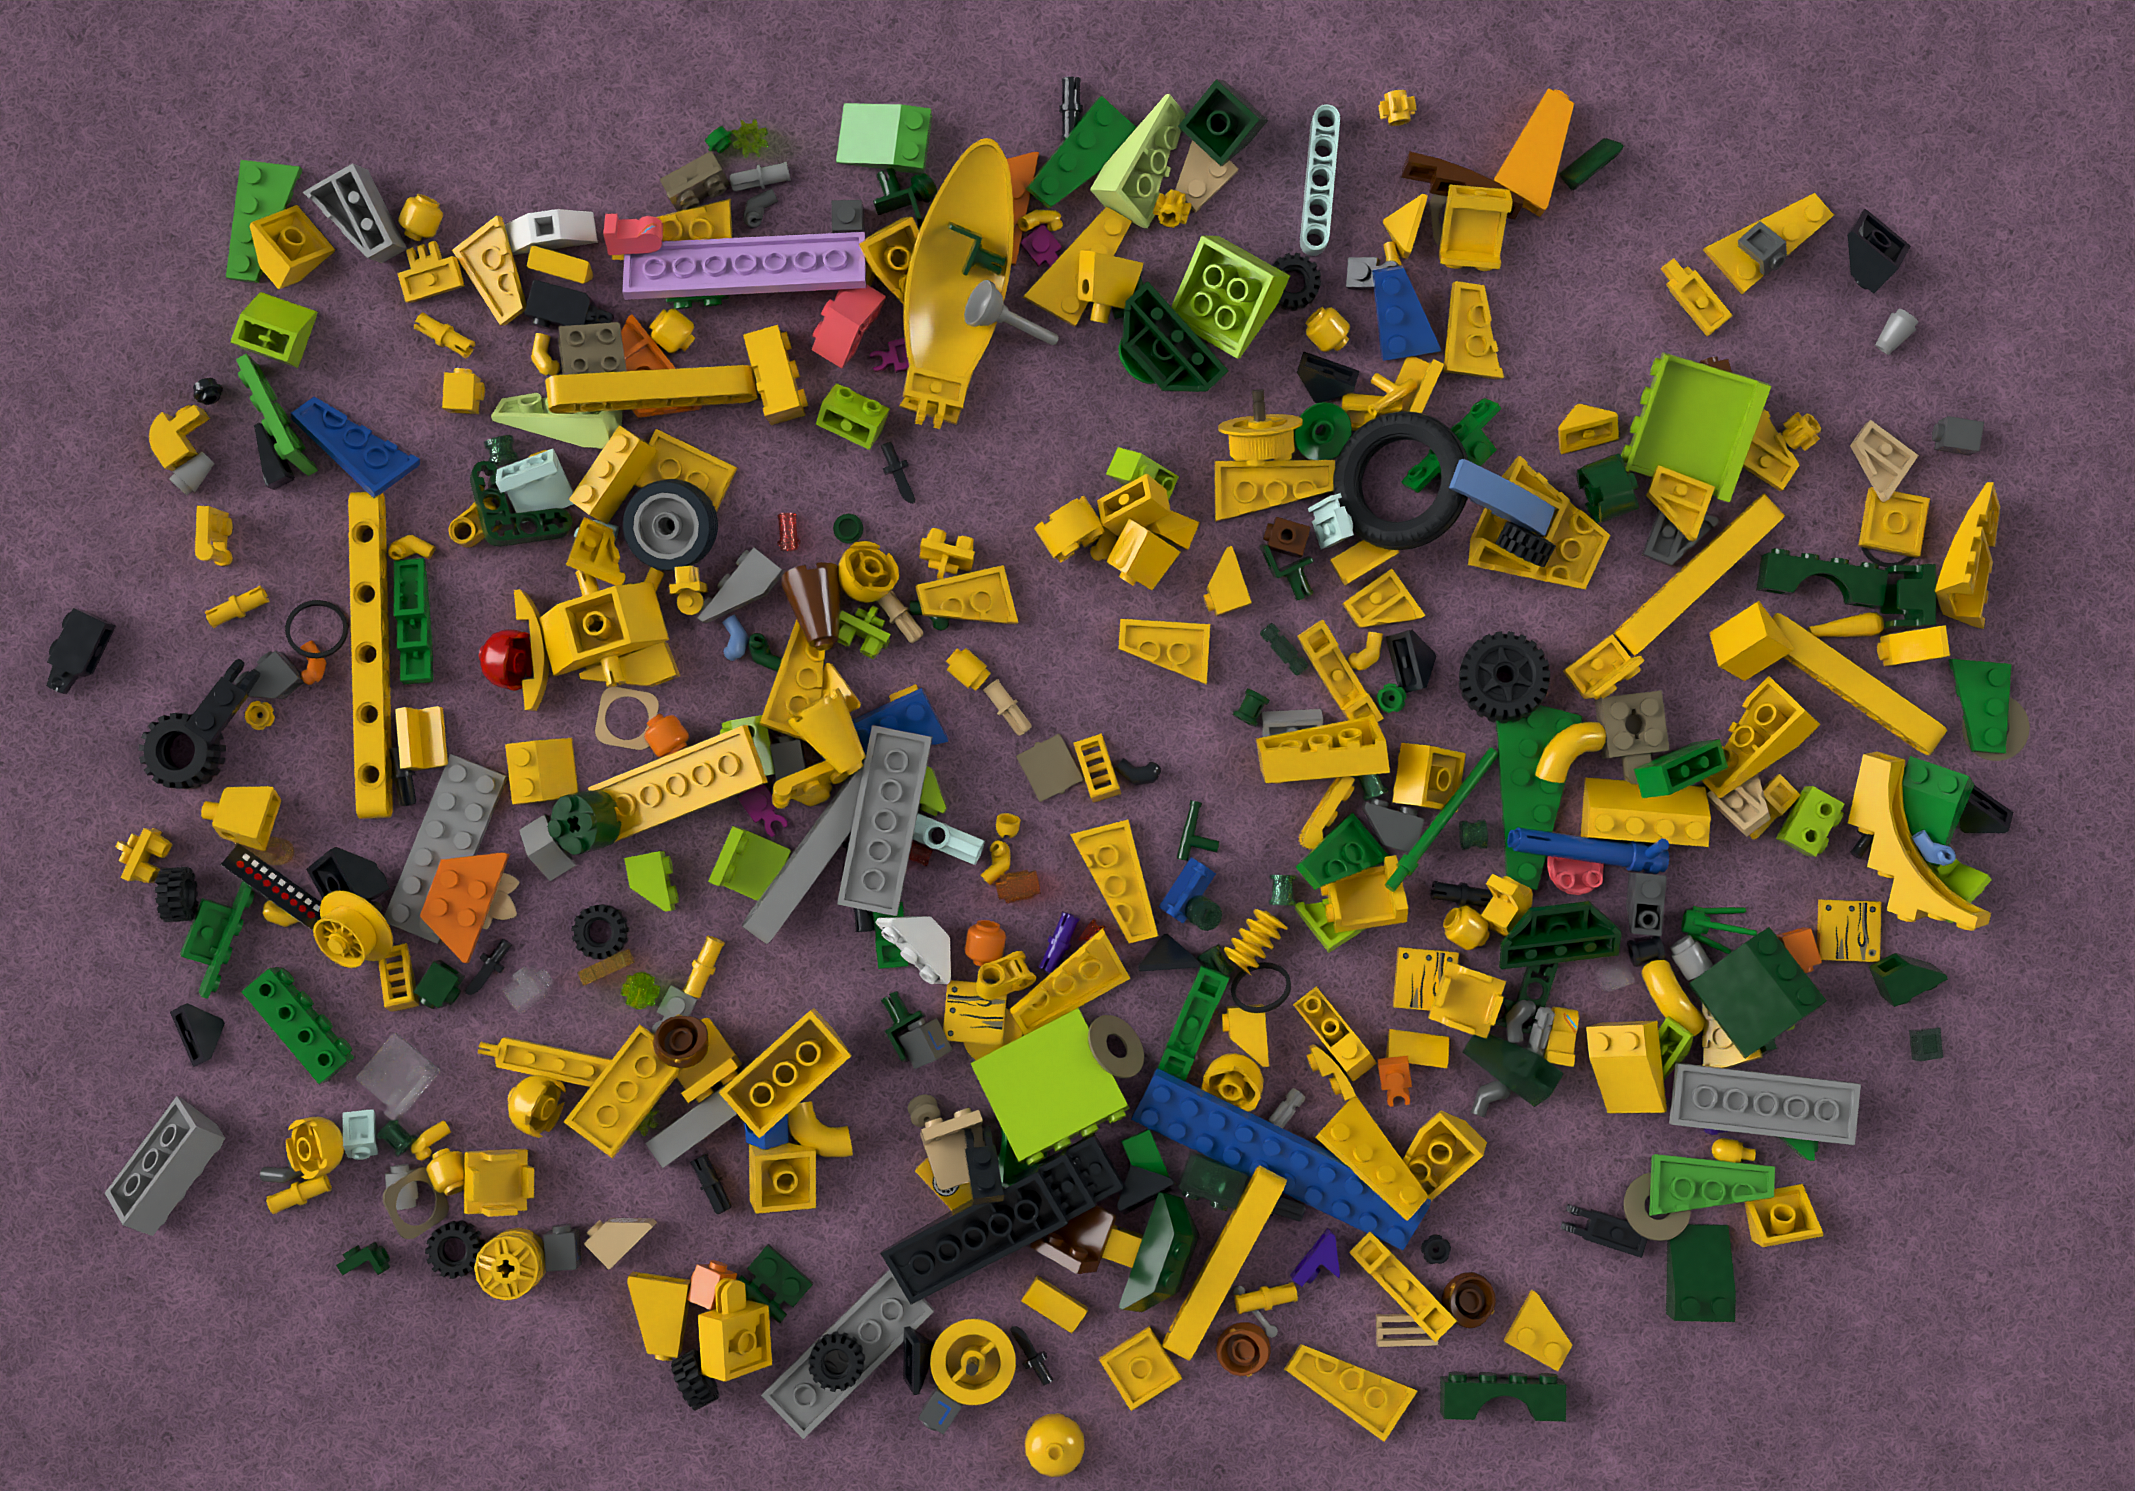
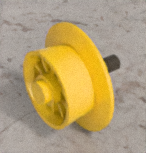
M334 891L323 898L320 904L321 919L315 923L313 928L315 941L321 951L335 963L349 968L360 966L364 960L378 961L384 959L393 948V935L387 921L380 913L382 906L379 902L373 901L369 903L364 898L347 891Z

